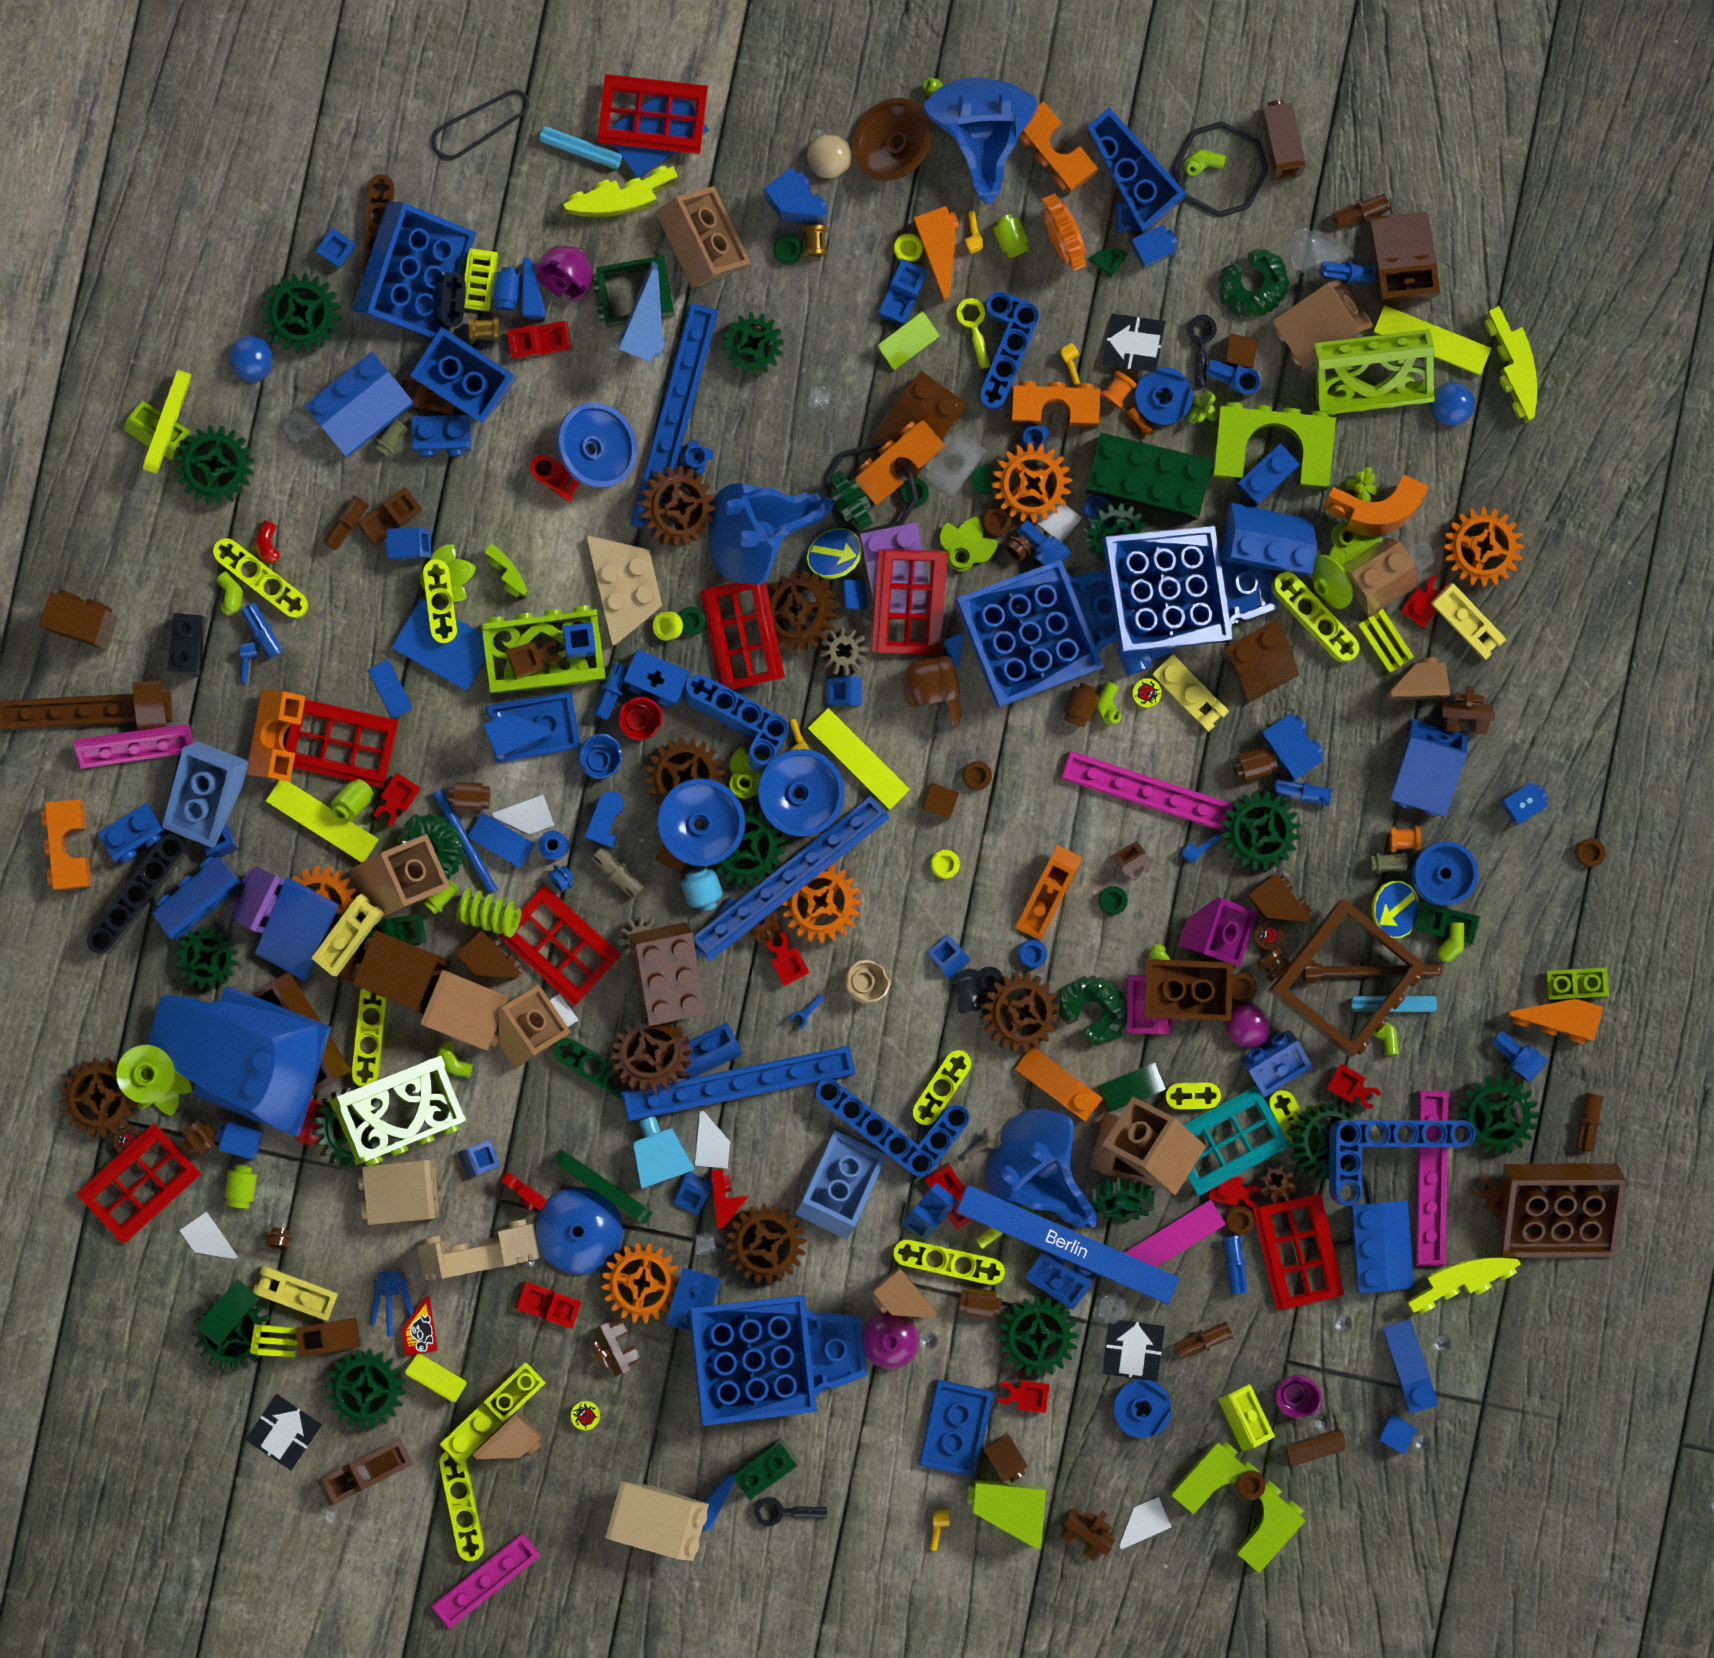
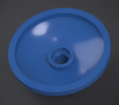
M585 403L568 412L560 423L557 433L558 454L565 469L577 481L593 488H608L620 483L631 473L637 458V441L631 425L619 411L603 403ZM586 446L590 448L591 454L587 452Z
M808 749L790 750L775 757L765 767L758 784V801L765 818L779 831L793 836H809L823 831L838 817L844 802V783L837 767L824 755ZM795 788H800L803 792L800 799L795 798L793 795Z
M693 779L679 784L665 797L658 813V832L665 848L678 860L693 866H709L725 860L739 846L745 830L744 811L736 795L725 785L709 779ZM696 820L703 821L704 829H696L694 822Z
M574 1187L555 1194L548 1200L537 1218L536 1240L542 1255L552 1266L569 1274L583 1275L600 1270L615 1257L614 1254L618 1252L622 1242L623 1225L616 1206L590 1188ZM575 1226L583 1228L584 1233L581 1237L574 1236L573 1228Z

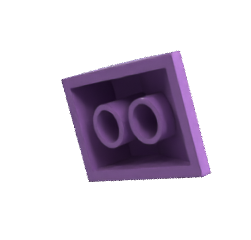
M917 522L860 534L873 604L875 599L878 549L922 550ZM894 560L892 583L908 584L909 561ZM915 561L913 584H929L925 561ZM891 589L890 613H906L907 590ZM913 590L911 613L927 612L929 591Z
M255 866L253 871L249 869L242 882L245 889L241 897L236 896L229 909L233 913L231 919L255 932L263 933L285 879L258 866Z

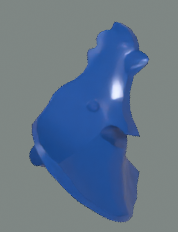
M983 77L958 79L938 88L924 102V114L957 141L968 162L976 194L982 202L991 204L1001 190L1004 178V165L1007 157L1013 150L1020 133L1037 112V100L1030 93L1008 82Z
M734 483L725 486L715 497L713 506L716 507V510L712 511L711 518L713 522L709 523L710 552L718 572L735 583L762 585L770 574L781 541L791 533L819 523L832 510L833 500L824 497L821 493L808 494L804 492L797 496H788L772 488H761L747 483Z
M1045 1108L1026 1110L1019 1113L1002 1130L1000 1146L991 1151L985 1175V1185L989 1192L995 1197L1012 1204L1027 1206L1034 1210L1055 1212L1065 1222H1070L1077 1228H1093L1096 1226L1097 1217L1090 1200L1075 1183L1070 1169V1155L1074 1132L1072 1119L1066 1114Z

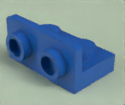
M470 415L412 416L413 452H418L419 457H434L436 452L447 451L448 456H464L465 451H472Z
M146 802L97 834L110 853L112 861L115 863L121 861L122 864H125L137 857L136 851L143 846H146L147 849L155 846L161 839V835L166 833V831L162 828L158 818Z
M1290 1030L1276 1034L1270 1042L1260 1048L1252 1049L1241 1059L1243 1066L1248 1070L1263 1097H1266L1313 1067L1300 1042Z
M1043 1251L1025 1278L1074 1310L1092 1285L1097 1274Z
M683 1268L665 1324L691 1330L688 1308L714 1305L721 1279L697 1270Z

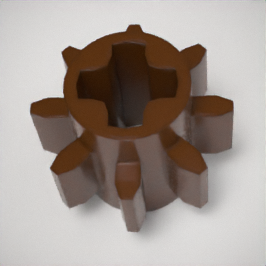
M771 912L747 931V937L755 936L759 944L762 940L769 939L772 941L774 931L780 930L779 924L776 922L778 919L776 912Z
M197 1121L182 1132L185 1140L180 1144L187 1154L195 1152L199 1157L216 1145L212 1138L217 1133L210 1123L203 1126L200 1121Z
M1283 1165L1279 1167V1170H1272L1269 1167V1173L1266 1177H1260L1261 1183L1266 1186L1261 1190L1263 1195L1268 1196L1271 1194V1199L1275 1204L1278 1199H1285L1288 1202V1196L1291 1191H1297L1295 1185L1290 1183L1295 1180L1294 1174L1292 1172L1286 1174ZM1280 1181L1282 1186L1277 1188L1275 1183Z

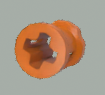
M1116 370L1114 380L1106 391H1101L1100 395L1110 404L1121 409L1124 398L1131 389L1137 387V384L1127 375Z
M1415 826L1414 829L1390 827V852H1396L1397 849H1414L1415 852H1420V826Z

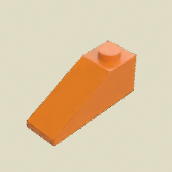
M947 206L914 217L915 228L922 242L943 303L949 301L956 241L955 229L960 228L954 211L949 213Z
M1056 845L1015 926L1016 929L1041 941L1083 857Z
M1032 1046L1015 1067L1016 1071L1084 1122H1086L1103 1099Z

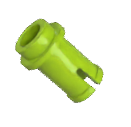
M450 879L448 880L450 888L427 898L423 902L433 914H436L438 911L442 912V907L460 891Z

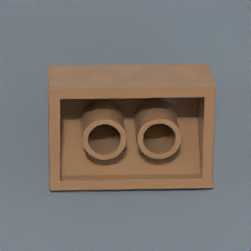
M714 186L676 196L655 211L692 289L715 282L751 264Z
M897 1267L872 1289L874 1294L872 1301L883 1314L888 1310L891 1315L934 1318L938 1315L937 1310L900 1267Z

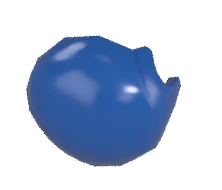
M253 335L244 336L237 339L231 346L229 352L230 368L241 381L248 383L262 381L272 370L273 357L271 348L264 339Z
M1448 382L1438 387L1434 392V402H1430L1433 417L1446 426L1462 424L1472 416L1475 407L1472 391L1464 384Z
M595 734L586 739L580 747L578 754L581 769L593 779H607L618 771L623 759L619 742L608 734Z

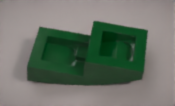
M1422 902L1415 931L1448 939L1450 923H1464V943L1474 945L1481 917Z
M422 913L382 919L374 925L363 940L365 945L367 938L370 935L373 936L376 930L411 945L427 942Z
M1155 1063L1097 1086L1108 1113L1128 1105L1132 1097L1141 1100L1166 1090Z
M237 1279L196 1328L219 1346L257 1303L260 1297Z

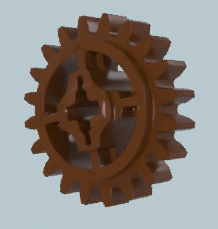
M675 466L674 469L664 467L663 474L661 472H653L655 481H644L649 490H639V493L645 497V500L637 502L638 506L644 507V511L640 512L638 517L647 518L642 528H652L649 536L651 538L660 536V544H666L669 541L670 546H678L679 542L681 545H689V538L692 541L699 540L697 531L701 533L708 532L704 522H713V519L707 513L716 510V507L708 505V501L714 499L715 496L706 495L705 492L710 488V484L700 485L703 475L693 476L694 469H685L684 471L682 466ZM677 483L685 486L692 496L689 497L683 493L682 489L678 488ZM666 488L662 500L659 502L660 495ZM678 503H684L683 505H679V507L675 508V510H668L669 508L674 507V505ZM694 509L692 518H691L690 521H689V516H690L692 510ZM660 516H666L671 523H674L675 529L667 526Z
M792 571L791 580L781 575L782 585L772 582L771 585L775 592H768L778 645L783 648L788 646L792 651H796L798 646L800 649L808 651V643L818 647L817 638L821 637L827 640L828 636L825 630L835 629L830 624V620L839 618L838 615L832 612V609L839 607L837 602L831 601L836 596V592L828 590L830 584L824 580L821 581L820 576L816 574L811 576L807 571H803L801 577L799 573ZM803 590H811L817 602L809 601L808 597L804 596ZM782 621H790L791 625L795 627L796 633L788 632Z
M683 737L679 738L678 746H675L671 740H668V751L659 746L658 751L661 757H650L656 766L646 767V771L654 774V776L645 780L648 784H655V787L649 791V795L659 794L655 804H661L668 795L662 783L663 771L673 777L674 789L681 782V778L678 776L680 771L685 773L691 766L690 776L693 779H700L697 770L701 760L708 767L709 780L725 785V783L717 780L718 777L724 776L726 773L723 770L716 769L717 766L722 764V759L712 760L716 750L713 749L706 753L707 743L703 742L699 747H696V740L693 737L689 745H685ZM692 754L690 759L682 765L669 762L670 759L677 755Z
M1012 972L1011 981L1005 975L1000 976L1002 985L992 982L991 986L994 993L984 992L985 997L990 1000L989 1003L980 1004L982 1008L988 1010L986 1014L980 1016V1019L989 1020V1023L983 1030L994 1031L990 1036L991 1041L1001 1038L999 1042L1000 1048H1006L1009 1045L1010 1051L1017 1052L1020 1045L1022 1052H1028L1029 1043L1033 1048H1040L1038 1039L1048 1042L1049 1037L1046 1031L1056 1032V1028L1051 1025V1021L1060 1020V1017L1053 1015V1011L1059 1009L1060 1005L1051 1004V1001L1057 994L1046 993L1050 988V984L1044 983L1039 986L1041 977L1034 976L1031 979L1029 972H1023L1021 979L1018 972ZM1025 989L1023 994L1014 1000L1006 998L1013 990ZM1034 997H1036L1039 1003L1040 1015L1035 1010ZM1012 1007H1021V1011L1028 1017H1019V1013ZM1000 1009L1005 1014V1024H1007L1006 1027H1004L1001 1021ZM1026 1024L1035 1026L1024 1035H1015L1017 1030Z
M637 1018L635 1019V1028L625 1025L627 1035L620 1033L616 1035L621 1044H612L613 1051L616 1054L611 1055L612 1062L616 1064L614 1066L615 1073L621 1074V1082L624 1084L629 1081L630 1090L632 1091L640 1085L642 1094H645L647 1088L651 1087L654 1095L658 1092V1086H662L666 1092L669 1091L668 1082L670 1081L675 1085H679L677 1075L687 1076L686 1069L683 1066H691L692 1064L690 1058L687 1057L692 1055V1049L690 1046H687L690 1043L688 1036H682L684 1033L682 1027L679 1026L674 1029L673 1021L667 1022L665 1025L662 1023L649 1026L647 1022L641 1024ZM652 1037H660L667 1040L668 1042H664V1040L660 1041ZM640 1042L637 1051L634 1052V1056L629 1058L633 1047ZM647 1048H650L651 1053L655 1055L656 1062L650 1057ZM674 1052L673 1059L671 1060L669 1065L664 1068L665 1062L668 1058H670L669 1055ZM636 1068H639L640 1070H648L652 1073H644L638 1071Z
M93 1057L92 1066L83 1060L81 1061L82 1071L72 1067L71 1070L75 1077H64V1080L70 1086L69 1088H60V1092L67 1094V1098L60 1100L59 1103L68 1105V1109L62 1114L63 1116L73 1115L69 1125L75 1126L80 1123L79 1133H84L89 1128L90 1137H95L99 1130L100 1135L103 1138H107L109 1128L113 1134L117 1135L119 1134L118 1124L128 1128L129 1124L126 1121V1117L136 1118V1114L131 1111V1108L140 1107L141 1104L129 1099L121 1089H110L107 1082L104 1081V1074H107L117 1082L116 1071L118 1061L111 1067L110 1058H105L101 1065L99 1058ZM92 1077L88 1090L79 1095L83 1084ZM104 1093L106 1097L101 1100V1103L95 1101V1096ZM121 1100L117 1112L108 1118L112 1105ZM80 1106H90L93 1113L96 1114L97 1121L88 1118Z
M763 1203L759 1213H757L753 1206L750 1207V1217L741 1212L739 1215L743 1221L742 1224L732 1222L733 1227L737 1229V1233H727V1236L734 1239L735 1242L728 1244L726 1248L736 1252L729 1257L730 1261L737 1259L740 1261L735 1270L747 1269L744 1276L745 1279L754 1273L756 1275V1283L760 1282L762 1276H766L767 1283L771 1284L773 1275H776L781 1282L783 1281V1271L790 1275L794 1274L790 1267L791 1264L801 1265L796 1255H805L806 1252L798 1248V1245L806 1243L807 1239L798 1238L797 1235L804 1228L793 1227L798 1219L797 1217H793L790 1220L786 1219L788 1209L778 1214V1207L775 1204L771 1212H768L765 1203ZM763 1220L775 1221L786 1230L778 1233L770 1232L765 1227ZM753 1224L756 1238L753 1243L743 1247L744 1234ZM762 1236H766L767 1239L773 1238V1240L780 1238V1240L775 1241L771 1245L772 1250L770 1252H767L765 1248L753 1249L762 1242ZM790 1240L789 1254L780 1263L777 1249L782 1243ZM762 1255L768 1261L770 1268L759 1267L749 1261L748 1257Z

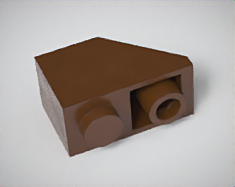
M1276 873L1247 895L1265 919L1307 923L1312 919L1309 915L1312 911L1302 897L1298 900L1291 893L1294 887L1284 875L1279 877Z
M480 931L456 953L476 976L519 978L522 975L518 970L522 966L521 963L511 953L506 956L499 949L502 942L492 932L486 934L484 931Z
M356 1318L295 1328L299 1357L361 1346Z
M1008 1433L983 1448L1003 1482L1009 1479L1013 1483L1026 1474L1024 1469L1028 1465Z

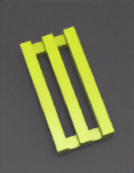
M1383 609L1358 624V627L1388 673L1414 658ZM1380 618L1405 657H1400L1377 622V619ZM1369 624L1373 626L1396 663H1390L1367 628Z
M255 1324L250 1353L266 1356L295 1357L296 1351H292V1346H297V1340L293 1339L294 1334H296L295 1327ZM260 1333H286L285 1339L260 1337ZM259 1343L284 1345V1349L258 1348Z

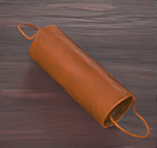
M1132 406L1126 415L1146 437L1153 429L1137 409Z

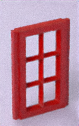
M605 74L597 143L700 155L708 86ZM613 91L637 94L635 109L612 107ZM643 95L667 97L665 113L641 110ZM673 98L695 100L694 116L671 114ZM611 113L634 115L632 131L609 128ZM640 116L664 118L663 133L639 132ZM670 119L693 122L692 137L669 135Z
M878 549L871 641L872 652L940 654L947 551ZM894 560L909 561L908 584L892 583ZM915 561L931 562L929 584H913ZM891 589L907 590L906 613H890ZM913 590L929 591L927 614L911 613ZM889 619H905L903 642L888 641ZM911 620H927L925 643L909 642Z
M766 581L762 585L733 582L700 591L718 683L731 690H737L785 678ZM751 590L756 612L741 616L737 593ZM732 594L736 617L722 620L717 598ZM757 619L762 642L747 645L743 622ZM737 623L742 647L728 650L723 627ZM763 648L767 671L753 675L749 651ZM743 653L748 676L734 679L729 656Z
M305 699L301 725H290L285 750L295 753L293 768L350 781L360 779L368 785L384 788L399 720ZM304 715L327 720L323 736L301 731ZM333 722L356 727L353 743L330 738ZM362 729L385 733L382 749L359 744ZM299 736L322 741L319 757L296 752ZM328 743L352 748L348 764L325 759ZM362 750L379 754L380 759L377 770L354 765L357 751Z
M546 885L521 910L522 915L517 928L518 930L528 920L544 935L543 938L533 947L517 932L512 937H506L503 932L498 935L502 941L573 1006H576L622 956ZM541 904L559 919L549 931L531 916ZM563 924L581 939L571 952L553 936ZM548 940L566 955L557 967L552 965L538 952ZM585 945H588L603 959L593 972L576 957ZM571 960L588 975L579 987H576L561 973Z
M154 1122L76 1194L117 1239L125 1244L202 1173ZM158 1141L168 1154L150 1169L140 1157ZM173 1158L183 1170L165 1185L155 1173ZM136 1162L146 1174L127 1189L118 1177ZM151 1178L161 1190L142 1205L132 1193ZM113 1182L123 1195L105 1209L95 1197ZM128 1198L138 1210L120 1225L110 1213Z
M1321 1193L1289 1199L1288 1202L1285 1200L1276 1202V1204L1272 1203L1253 1208L1277 1311L1345 1295ZM1308 1206L1313 1229L1297 1233L1292 1210ZM1287 1212L1291 1235L1276 1238L1271 1215ZM1315 1236L1320 1259L1304 1263L1299 1239ZM1293 1241L1299 1264L1283 1267L1278 1244ZM1321 1265L1327 1288L1311 1292L1306 1269ZM1300 1270L1305 1293L1290 1297L1285 1274Z

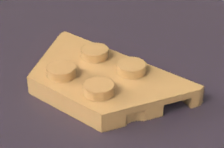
M589 536L587 540L612 646H615L633 630L642 625L645 620L660 610L663 605L648 549Z

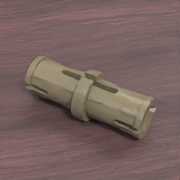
M604 846L590 859L608 876L607 880L619 886L631 900L644 888L626 870L627 866L624 863L620 864Z

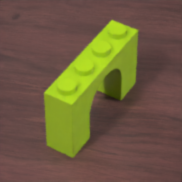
M1227 402L1226 407L1220 406L1212 478L1241 481L1248 439L1262 428L1278 427L1292 434L1299 444L1301 462L1298 487L1324 490L1329 488L1336 423L1335 417H1329V415L1321 411H1312V415L1300 414L1301 410L1295 408H1284L1283 412L1272 411L1271 406L1255 405L1254 409H1245L1243 404Z
M1215 1441L1170 1494L1194 1515L1216 1489L1225 1484L1236 1483L1238 1476L1243 1471L1255 1470L1259 1473L1260 1471L1248 1461L1243 1465L1237 1460L1235 1456L1238 1452L1226 1441L1222 1445ZM1270 1480L1266 1483L1263 1495L1259 1497L1262 1506L1260 1521L1253 1532L1235 1551L1258 1573L1265 1568L1306 1521L1300 1516L1304 1511L1292 1500L1288 1503L1283 1501L1279 1497L1282 1491Z

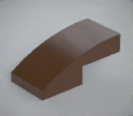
M400 372L397 382L414 402L412 406L446 415H453L455 405L411 377V374Z
M404 487L384 501L376 510L358 521L357 525L370 543L376 547L387 537V529L402 528L422 512L423 509L408 489Z
M162 680L133 682V698L138 731L168 727Z

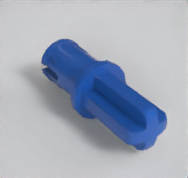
M1325 261L1321 263L1319 275H1322L1324 279L1340 280L1343 284L1356 282L1369 285L1375 277V274L1367 273L1374 272L1372 266L1353 265L1350 261H1345L1344 263Z
M250 603L243 607L241 613L254 633L252 638L256 637L267 659L269 660L284 651L271 630L273 626L267 624L257 605Z
M612 662L605 684L600 686L602 691L593 711L596 717L604 720L609 719L617 697L622 695L620 690L629 667L623 664L619 665L618 662Z
M1281 778L1275 781V795L1297 799L1302 804L1304 801L1326 805L1327 807L1330 805L1333 788L1310 785L1308 781L1300 783Z
M1241 1236L1222 1238L1226 1256L1224 1267L1228 1269L1231 1294H1244L1247 1292L1244 1265H1247V1261H1244Z

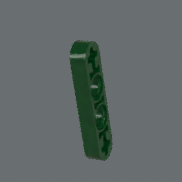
M570 1038L562 1039L556 1044L554 1055L560 1063L623 1100L622 1093L626 1092L629 1088V1081L620 1090H614L610 1087L609 1078L615 1073V1065ZM571 1043L574 1045L572 1051L578 1055L581 1054V1050L587 1052L580 1060L578 1068L573 1066V1063L577 1061L574 1058L568 1056L565 1060L561 1057L563 1052L560 1050V1047L562 1045L568 1046ZM595 1058L600 1062L601 1068L597 1074L589 1075L585 1072L584 1063L587 1059Z
M561 1148L552 1159L558 1166L641 1223L646 1224L653 1214L646 1206Z

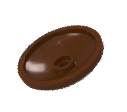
M891 98L879 102L864 114L855 129L852 152L856 164L866 175L880 181H892L908 175L920 165L928 153L932 141L931 121L924 114V109L910 99Z

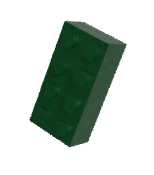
M1100 432L1085 492L1197 520L1200 516L1213 460Z

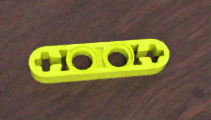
M181 370L176 372L143 465V470L154 474H157L191 381L192 374Z
M228 538L221 539L215 544L213 554L216 560L291 618H300L306 614L309 605L306 597L243 547ZM231 544L233 546L231 551L237 557H240L241 553L245 554L238 561L235 569L231 565L236 562L230 557L221 558L223 553L220 551V548L222 546L229 547ZM249 561L254 562L258 568L256 575L251 578L245 577L241 571L243 564ZM275 579L280 583V590L276 595H268L265 592L264 585L268 580ZM286 588L291 590L286 594L291 599H301L299 604L302 606V609L300 611L293 610L290 612L291 606L283 599L281 604L276 602L283 597Z
M1282 572L1273 579L1271 590L1274 596L1335 660L1344 663L1357 656L1359 653V643L1355 637L1296 575L1291 572ZM1281 581H1290L1289 589L1291 592L1289 590L1283 592L1280 589L1282 586ZM1300 591L1301 595L1294 598V600L1291 602L1289 598L1294 596L1293 594H1295L1296 592ZM1301 599H1306L1312 604L1310 614L1306 615L1300 612L1298 603ZM1321 620H1326L1332 625L1330 635H1323L1318 630V623ZM1339 633L1341 636L1337 640L1342 645L1345 643L1350 645L1348 648L1349 653L1341 654L1342 646L1337 641L1331 644L1329 640Z
M363 989L360 991L352 1066V1079L361 1087L378 1081L387 999L376 995V1000H382L381 1006L373 1003L364 1004L365 998L371 1000L372 993ZM369 1008H375L380 1014L379 1021L374 1025H369L364 1021V1012ZM366 1037H372L377 1043L376 1050L371 1054L364 1053L360 1047L361 1041ZM359 1056L376 1058L375 1064L369 1062L368 1070L373 1072V1078H368L367 1083L362 1082V1077H359L357 1074L358 1071L364 1069V1062H358Z
M909 1239L899 1241L894 1247L895 1260L903 1266L988 1285L999 1283L1005 1275L1003 1264L994 1258ZM905 1244H909L912 1251L919 1252L920 1246L925 1247L926 1249L922 1255V1265L916 1264L918 1260L916 1257L910 1256L908 1261L902 1260V1255L898 1254L899 1248L903 1249ZM933 1250H937L943 1255V1262L938 1267H931L926 1261L928 1253ZM967 1257L971 1260L972 1267L968 1273L961 1274L957 1272L955 1262L958 1258ZM976 1259L982 1260L981 1267L989 1268L991 1263L996 1264V1269L1000 1271L999 1276L995 1275L993 1280H989L986 1273L979 1272L978 1278L973 1277L972 1275L976 1270Z
M445 1451L440 1457L439 1464L457 1551L462 1559L475 1561L484 1552V1540L467 1459L460 1466L457 1464L456 1467L458 1474L463 1471L465 1477H455L449 1481L447 1475H453L451 1465L446 1466L445 1461L449 1459V1454ZM456 1482L464 1483L467 1487V1494L461 1499H457L451 1494V1486ZM468 1511L472 1514L473 1523L471 1526L462 1527L458 1524L457 1515L459 1512ZM476 1529L477 1534H471L473 1544L479 1545V1548L475 1550V1555L470 1556L469 1551L463 1550V1547L467 1545V1537L460 1538L459 1532L466 1533Z

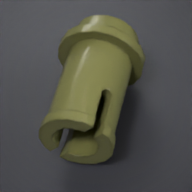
M392 421L380 439L376 438L374 440L376 442L374 449L385 457H388L390 453L394 454L395 451L393 449L408 429L399 421Z
M1379 852L1375 853V856H1370L1371 873H1376L1377 876H1380L1382 872H1406V854L1380 855Z

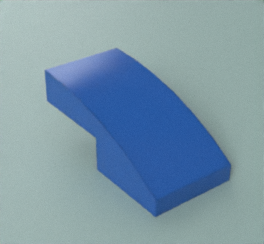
M902 259L877 316L901 327L905 325L928 274V270Z
M483 812L467 836L520 869L535 846V843Z
M935 1183L901 1225L924 1243L954 1208L958 1200Z

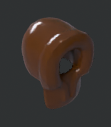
M942 655L938 658L922 659L910 664L902 679L903 691L909 706L913 708L947 700L953 728L959 727L960 718L962 717L958 699L960 688L952 658L948 655Z

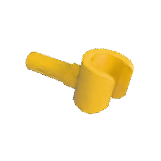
M975 211L968 212L972 236L964 239L970 254L978 252L983 248V240L977 228Z
M1069 343L1061 348L1060 356L1069 369L1073 385H1076L1080 381L1072 360L1080 356L1075 345Z
M796 719L790 720L789 723L794 738L798 743L790 749L809 750L803 736H801Z
M937 1510L933 1513V1535L930 1550L937 1551L941 1533L940 1527L950 1526L948 1510Z

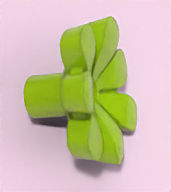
M1205 390L1202 398L1198 394L1193 397L1192 403L1195 406H1191L1187 413V422L1192 424L1200 423L1204 418L1214 422L1218 418L1219 413L1212 406L1216 399L1212 392Z
M1366 467L1363 471L1357 472L1356 480L1348 479L1346 482V489L1348 491H1355L1358 499L1366 502H1371L1370 495L1375 496L1377 493V487L1372 485L1375 481L1372 467Z

